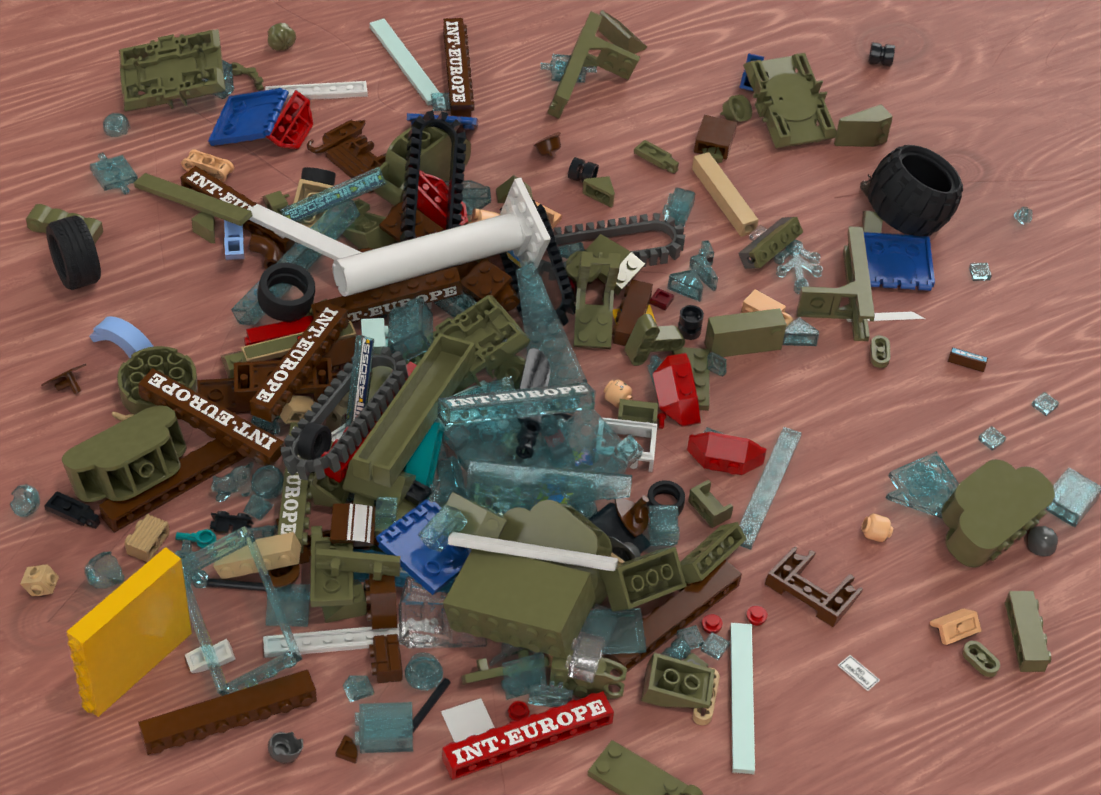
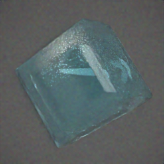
M252 494L243 512L261 521L274 504Z
M349 676L343 684L344 691L350 702L360 700L375 693L367 676Z

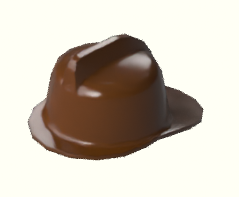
M558 132L545 137L534 146H536L541 155L553 157L555 152L561 148L559 138L561 133Z
M296 564L267 570L272 586H292L299 578L300 565Z

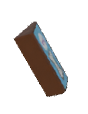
M953 347L948 359L950 363L984 372L988 357Z

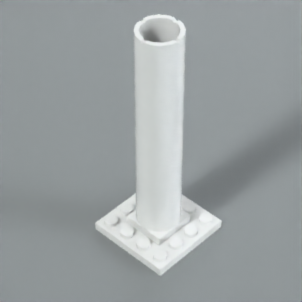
M520 177L514 179L502 207L501 215L336 259L333 261L332 266L333 276L342 296H349L513 250L515 256L520 261L522 271H525L527 277L534 276L551 238Z

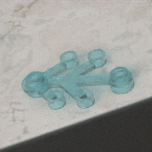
M794 240L785 247L786 249L782 253L779 252L774 256V262L776 264H783L784 260L789 255H792L793 258L785 265L777 267L776 275L785 277L787 272L794 267L797 279L794 284V291L800 294L801 287H809L808 281L804 278L802 267L811 272L815 277L822 275L823 268L820 265L813 266L810 264L819 263L821 257L819 253H810L803 248L802 242ZM800 255H802V256H804L805 258L809 259V262H810V263H808V262L805 261L804 259L800 258Z

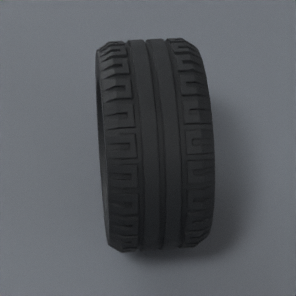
M74 215L50 222L46 228L48 246L54 266L63 285L67 289L75 290L97 283L101 278L100 262L93 238L85 221L81 217Z

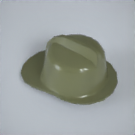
M743 95L731 96L729 100L723 103V111L720 113L727 120L735 122L747 121L752 117V106Z

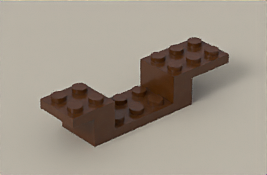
M404 201L379 224L380 229L398 242H401L400 236L403 233L400 232V226L403 222L401 221V214L404 212L402 211ZM416 209V238L444 231L441 226ZM483 258L479 263L472 261L453 266L457 267L463 291L461 296L464 298L465 295L470 298L472 304H475V301L477 303L478 300L483 299L487 295L496 298L512 282L511 276L486 258Z
M321 358L319 365L313 368L309 378L303 381L301 388L294 394L314 393V402L318 403L317 399L321 394L325 395L324 390L328 386L331 387L330 383L334 378L338 379V373H332L331 358ZM282 360L234 363V378L197 380L196 393L232 413L251 412L250 400Z

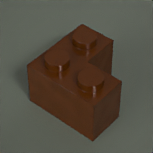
M369 574V579L365 580L366 603L371 604V609H367V621H372V630L398 628L395 576L382 575L380 581L373 580V574Z

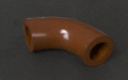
M251 235L250 252L260 253L265 257L263 265L266 269L271 265L282 262L283 254L277 243L262 235Z

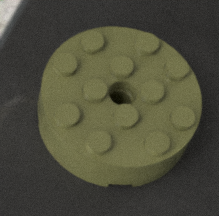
M165 346L148 347L133 353L126 363H122L117 376L120 398L125 408L132 414H137L146 408L157 406L150 401L143 400L139 396L138 383L152 368L196 392L198 385L197 373L191 358L188 355L179 353L175 348Z

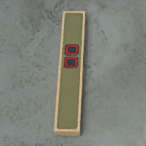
M349 321L347 328L342 330L337 341L356 336L351 321ZM304 332L243 346L241 351L244 353L247 362L265 361L282 357L289 352Z

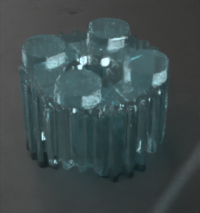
M648 506L650 546H674L678 544L680 537L678 517H676L679 516L678 506Z

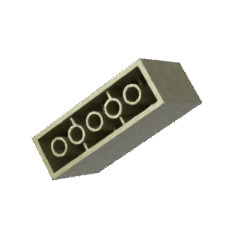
M472 549L448 592L443 606L450 629L456 632H465L475 637H484L494 642H503L514 647H523L533 652H542L553 657L567 659L596 597L589 572L527 557Z

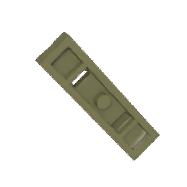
M316 549V568L331 570V576H339L340 571L373 574V580L380 581L382 575L400 577L401 556Z
M528 649L517 652L519 662L516 664L490 669L486 658L476 660L478 671L462 675L463 684L546 667L549 665L548 657L530 660Z

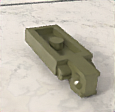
M644 140L634 148V154L652 164L666 169L673 174L678 171L679 162L672 158V154Z

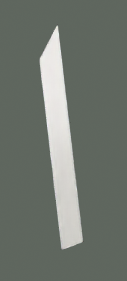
M914 312L874 313V321L925 319Z

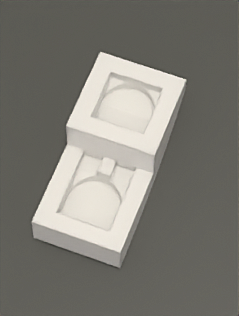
M227 639L209 648L202 645L185 654L191 673L203 672L235 660L230 642Z

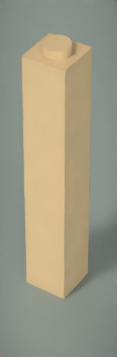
M708 152L694 156L692 170L738 234L742 237L755 233L757 231L758 218L712 155Z

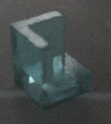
M377 497L375 527L376 529H388L389 526L397 521L398 498Z

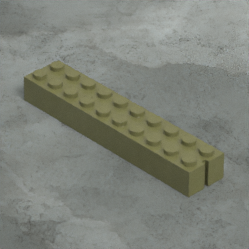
M441 333L438 334L353 456V476L367 481L373 479L374 483L391 488L447 404V400L451 398L475 362V343Z

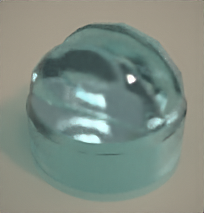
M197 570L193 573L192 583L196 588L207 586L209 576L206 571Z

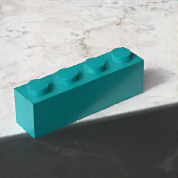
M437 422L433 423L403 469V472L416 475L415 480L431 489L445 431L443 426Z

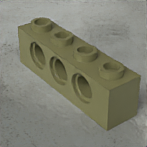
M738 522L718 527L680 562L686 584L702 581L747 540Z

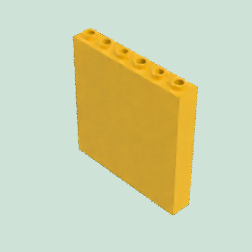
M166 547L66 631L67 643L71 650L70 656L74 663L73 669L77 677L76 682L80 690L79 695L82 699L81 705L88 713L92 712L99 717L192 634L182 561L180 557Z

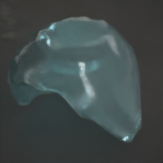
M102 552L94 556L85 566L84 572L88 583L97 589H106L125 582L122 569L118 565L116 557L111 555L112 552Z

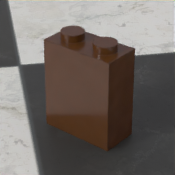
M704 115L695 140L694 153L703 154L702 148H707V152L708 148L716 147L714 154H716L717 148H719L723 159L727 160L735 137L737 122Z

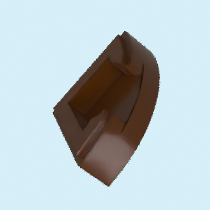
M344 735L336 751V757L356 764L358 760L357 747L350 737Z

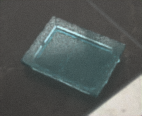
M641 608L613 612L611 609L590 610L577 637L578 650L598 653L597 655L646 653V638Z

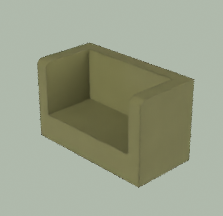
M620 399L618 419L656 424L658 403Z
M707 480L690 489L688 502L713 528L731 518L733 506L729 504L723 507L710 492L711 482Z

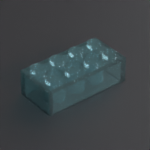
M422 297L414 298L406 305L394 308L389 313L388 347L391 353L394 354L396 351H399L403 356V360L408 361L429 349L433 343V314Z

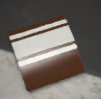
M333 504L330 531L331 544L352 543L354 547L374 546L376 507L359 504Z

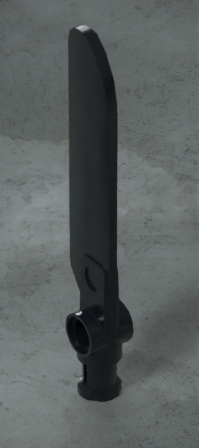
M535 348L529 349L527 352L519 392H525L524 395L526 397L517 398L514 414L521 424L520 431L516 436L519 443L516 453L521 459L533 456V447L541 431L540 422L546 397L544 390L548 388L551 372L546 356L542 351ZM539 391V394H544L545 396L530 397L531 395L526 392Z

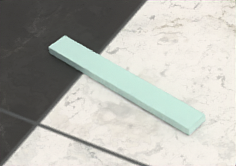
M380 19L370 22V28L425 103L427 105L437 103L436 99L443 96L387 21Z
M731 623L732 773L754 774L752 624Z

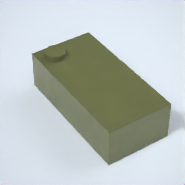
M780 308L709 317L704 343L706 348L709 349L710 359H713L714 356L721 358L781 350L787 324Z
M676 547L658 549L617 565L615 571H601L612 612L631 609L687 587Z

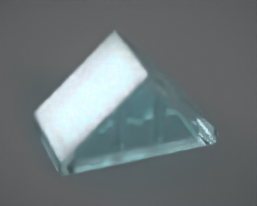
M695 269L669 275L667 289L699 302L702 300L704 287Z
M798 317L786 327L782 345L817 346L819 331Z

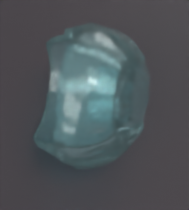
M267 465L260 467L252 475L251 489L261 499L271 500L277 498L283 491L284 475L275 466Z

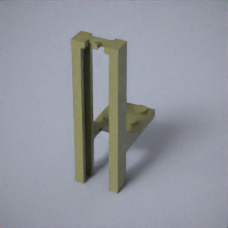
M590 11L547 114L558 119L560 118L565 105L569 101L582 67L599 66L606 71L629 80L639 62L640 56L595 36L603 16ZM589 50H601L598 57L588 53Z
M849 226L847 232L848 246L844 245L843 249L847 285L840 288L801 287L796 314L797 317L851 319L854 341H869L870 335L867 319L874 322L875 314L863 227ZM848 297L849 304L839 307L841 298Z
M581 252L575 286L574 347L611 349L614 289L620 269V253H609L608 258H603V253L599 252L598 258H593V252ZM591 264L610 265L602 298L604 305L585 304Z

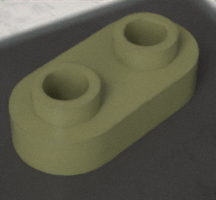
M881 335L873 337L870 345L871 363L875 367H887L890 361V341Z
M967 642L962 652L964 658L983 676H996L1000 669L999 660L980 642Z

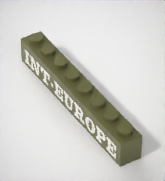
M290 423L289 435H291V431L295 426L298 427L297 423ZM285 466L277 535L294 532L301 544L300 553H303L304 545H308V532L305 531L310 526V519L307 517V514H311V502L309 500H312L310 484L314 473L310 472L308 480H302L299 478L298 472L292 476Z

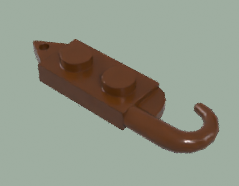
M351 119L324 133L322 137L323 145L313 147L311 144L314 140L311 139L307 143V148L312 153H323L352 137L355 138L362 134L366 121H353Z

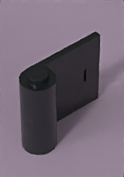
M612 502L589 518L607 536L614 537L622 543H633L639 549L640 554L652 545L643 534L634 537L621 521L616 506Z

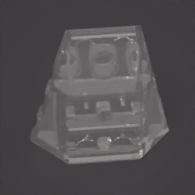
M407 576L398 606L400 643L407 648L486 647L487 638L475 637L469 633L456 632L450 629L443 606L448 593L442 592L441 594L436 592L432 595L421 584L414 582V578Z

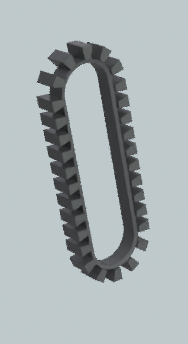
M653 213L652 221H648L647 214L640 215L639 223H637V215L629 216V224L626 222V217L619 218L618 226H616L615 219H609L606 228L604 220L597 221L596 229H594V222L586 223V231H583V223L575 225V232L572 230V225L565 226L564 234H562L561 227L554 228L557 245L593 240L600 234L605 237H613L652 230L668 234L672 242L666 246L631 251L645 263L643 267H646L647 259H649V266L657 265L658 257L660 264H667L668 256L676 260L680 257V250L683 251L685 242L682 224L674 226L675 218L668 216L666 222L660 221L661 213ZM541 259L534 275L540 278L545 271L549 272V280H556L551 262Z
M382 347L381 354L375 355L372 348L370 368L387 366L392 368L393 372L329 453L318 459L303 460L297 456L298 440L303 428L311 422L322 424L358 380L361 357L356 354L351 358L352 364L348 362L343 367L344 371L341 370L337 374L338 379L334 378L330 383L331 387L328 386L324 390L325 395L321 394L317 399L318 403L314 402L311 406L312 411L308 410L304 415L305 419L301 418L297 423L298 427L295 426L291 431V435H287L284 439L286 447H281V454L287 471L292 476L298 472L300 479L308 480L310 472H315L318 480L326 478L324 469L328 467L334 473L341 469L339 461L346 463L349 459L348 454H353L356 450L355 445H360L362 442L361 437L365 438L369 433L368 429L371 430L374 427V421L378 422L381 418V413L385 412L388 408L387 405H390L394 399L393 396L397 395L406 382L405 378L409 377L406 361L403 360V356L399 351L391 354L389 347Z

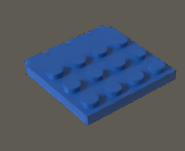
M278 88L229 96L210 135L209 144L215 146L252 141L271 135L289 92Z
M407 113V121L413 125L419 116L423 118L425 114ZM447 116L445 120L451 125L457 119L461 124L460 126H463V129L474 130V127H478V119L473 117Z
M864 232L871 287L879 288L880 284H882V288L897 289L898 285H900V289L915 290L916 286H918V290H932V287L935 285L929 236L919 237Z
M426 499L405 514L402 519L400 518L389 526L388 529L378 534L376 540L379 542L378 547L387 555L401 556V567L428 592L434 595L458 576L471 549L449 545V537L435 530L444 509L435 501L431 503Z

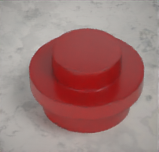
M752 606L748 609L747 619L752 625L759 626L767 620L768 614L763 607Z
M708 614L702 619V627L706 633L716 634L722 629L723 621L719 616Z
M515 701L508 708V715L513 721L525 719L530 714L529 707L523 701Z

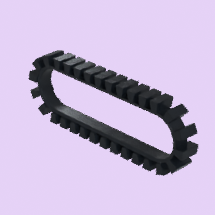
M427 111L423 118L419 116L414 121L408 133L407 141L409 142L407 143L408 152L406 154L407 162L405 164L406 173L404 176V181L406 182L403 188L405 192L402 204V211L404 212L401 214V221L403 222L400 226V232H403L400 236L401 242L416 238L415 223L422 131L428 127H437L444 130L451 139L446 230L461 226L459 223L462 216L460 214L462 204L460 203L463 201V194L461 193L464 186L462 184L464 174L462 173L465 170V164L463 163L466 156L464 154L466 144L463 143L467 138L465 132L456 133L461 125L457 119L451 125L445 121L448 113L441 111L438 118L435 119L434 111Z
M532 200L551 238L546 249L562 295L560 306L554 312L546 315H537L531 312L516 264L508 258L507 252L500 253L505 273L512 277L510 284L514 287L521 301L516 308L524 325L527 327L530 324L532 331L540 332L541 324H544L547 332L555 331L554 322L559 320L563 327L569 322L566 312L575 314L576 306L574 302H576V297L545 208L541 204L537 206L535 200Z

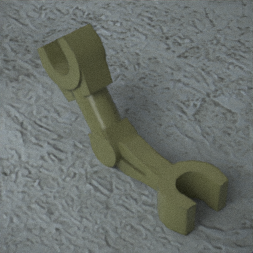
M232 62V68L229 67L230 75L246 74L254 80L257 91L264 90L262 85L263 79L258 76L256 68H245L239 63Z

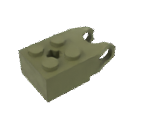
M571 649L567 659L553 657L549 691L556 694L575 695L579 698L603 691L607 699H616L623 696L625 684L621 681L626 679L627 668L621 663L608 658L597 657L598 653ZM612 669H620L623 674L615 677L610 675ZM617 685L620 691L613 693L609 691L608 686Z

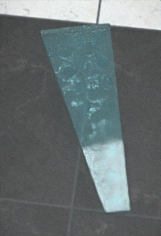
M532 262L516 271L524 332L531 340L526 347L527 352L529 349L535 348L544 353L551 370L547 389L558 391V394L555 395L546 394L545 401L562 394V391L557 388L580 386L586 383L587 379L538 271ZM548 390L550 394H554L552 390Z
M469 459L465 498L502 514L516 507L531 510L538 502L543 500H554L560 504L571 505V503L578 502L589 503L593 500L630 497L632 475Z

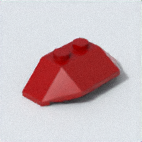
M295 90L279 113L271 135L266 137L281 148L299 149L313 127L310 100Z
M419 170L417 208L426 217L446 230L449 186L442 179ZM463 201L460 203L462 204V211L460 213L462 216L459 223L461 226L468 223L466 204Z
M687 353L667 356L652 373L659 409L682 427L701 424L698 396Z
M714 432L689 435L687 451L704 469L744 475L763 465L767 450L750 439Z

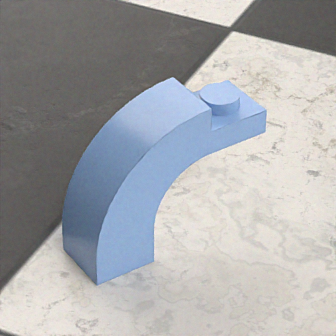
M224 220L226 260L245 259L243 225L239 226Z
M112 316L106 317L100 324L95 326L94 332L89 336L93 342L108 340L117 344L129 358L139 350L154 347L148 338L135 326L121 318Z

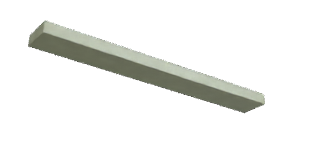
M147 173L133 182L135 188L242 226L253 216L250 210Z

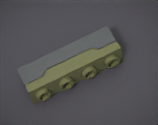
M781 218L738 254L744 268H761L800 236L803 230L798 218Z

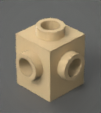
M48 564L27 567L20 584L31 596L52 594L59 576Z

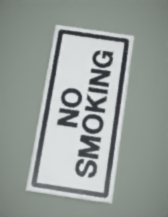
M851 655L838 665L867 691L880 681Z

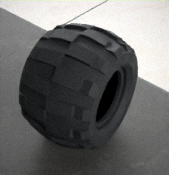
M903 145L885 156L875 169L869 183L868 199L877 215L889 226L908 235L929 236L948 223L957 211L962 198L963 184L955 168L939 154L921 146Z

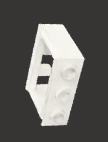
M600 417L594 465L598 466L599 456L611 457V466H617L619 458L629 459L630 468L632 469L637 468L638 461L649 462L648 472H652L657 424ZM604 432L651 438L650 452L601 447L602 434Z

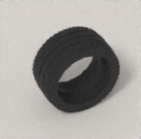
M281 262L269 266L263 272L259 280L257 297L260 308L267 316L279 321L291 322L301 319L310 311L315 296V281L308 270L297 264ZM277 284H290L301 290L304 296L292 301L282 300L275 297L269 291V288Z

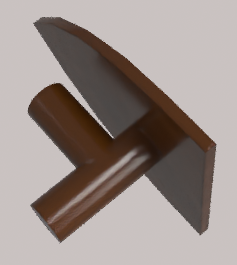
M86 364L72 368L44 382L41 386L65 376V380L55 384L56 390L60 391L70 386L73 393L76 394L81 389L72 372L86 366Z
M614 495L617 513L625 527L634 537L641 535L649 523L648 508L644 507L649 501L648 497L643 495L634 503Z

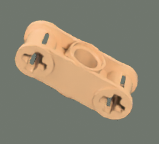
M195 149L191 150L189 156L181 162L182 167L186 171L197 166L214 178H218L221 182H224L227 179V175L234 170V165L229 160Z

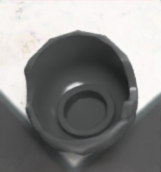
M1036 526L1029 531L1027 547L1031 552L1039 556H1051L1055 553L1058 536L1053 529L1046 526Z
M293 732L275 733L268 741L270 756L275 761L283 764L294 762L303 750V739H297Z

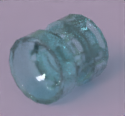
M677 638L671 643V647L666 648L661 654L682 660L691 654V650L685 641Z

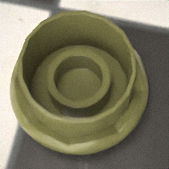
M286 23L275 24L268 30L267 43L273 50H287L296 41L295 31Z

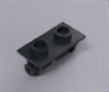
M226 511L211 513L215 521H211L210 529H214V532L229 533L230 526H233L232 534L247 535V533L251 534L252 526L249 524H254V521L248 514L238 513L235 516L229 515Z

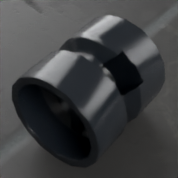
M872 42L869 63L878 64L881 62L882 65L892 66L895 45L885 44L882 47L880 43Z
M574 157L569 167L568 178L575 181L581 179L582 183L585 179L596 178L599 165L592 162L585 163V160Z
M687 305L680 310L678 329L686 340H695L701 335L704 313L700 307Z

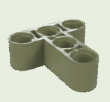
M644 314L638 318L624 350L632 365L638 366L647 360L650 352L681 349L685 345V339L677 326H657L652 315Z

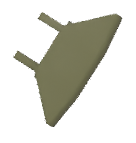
M281 191L262 196L267 208L286 217L285 212L288 211L287 209L293 207V204L288 205L285 199L290 197L289 194L283 195Z

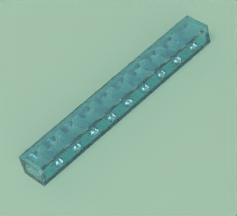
M344 200L332 205L310 229L337 240L361 214L353 200ZM296 242L277 263L289 262L300 265L308 270L322 254ZM259 281L231 309L239 324L255 325L265 315L258 303ZM277 284L269 288V291L275 297L281 298L293 285Z

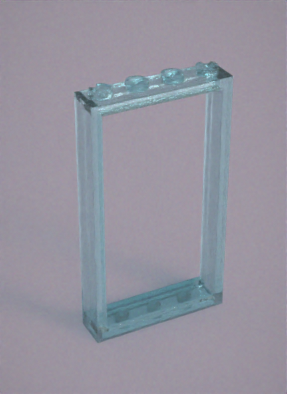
M245 526L181 559L189 616L215 687L221 696L258 685L262 680L272 678L283 669L291 668L297 662L303 660L255 538ZM248 545L290 651L227 683L187 576Z

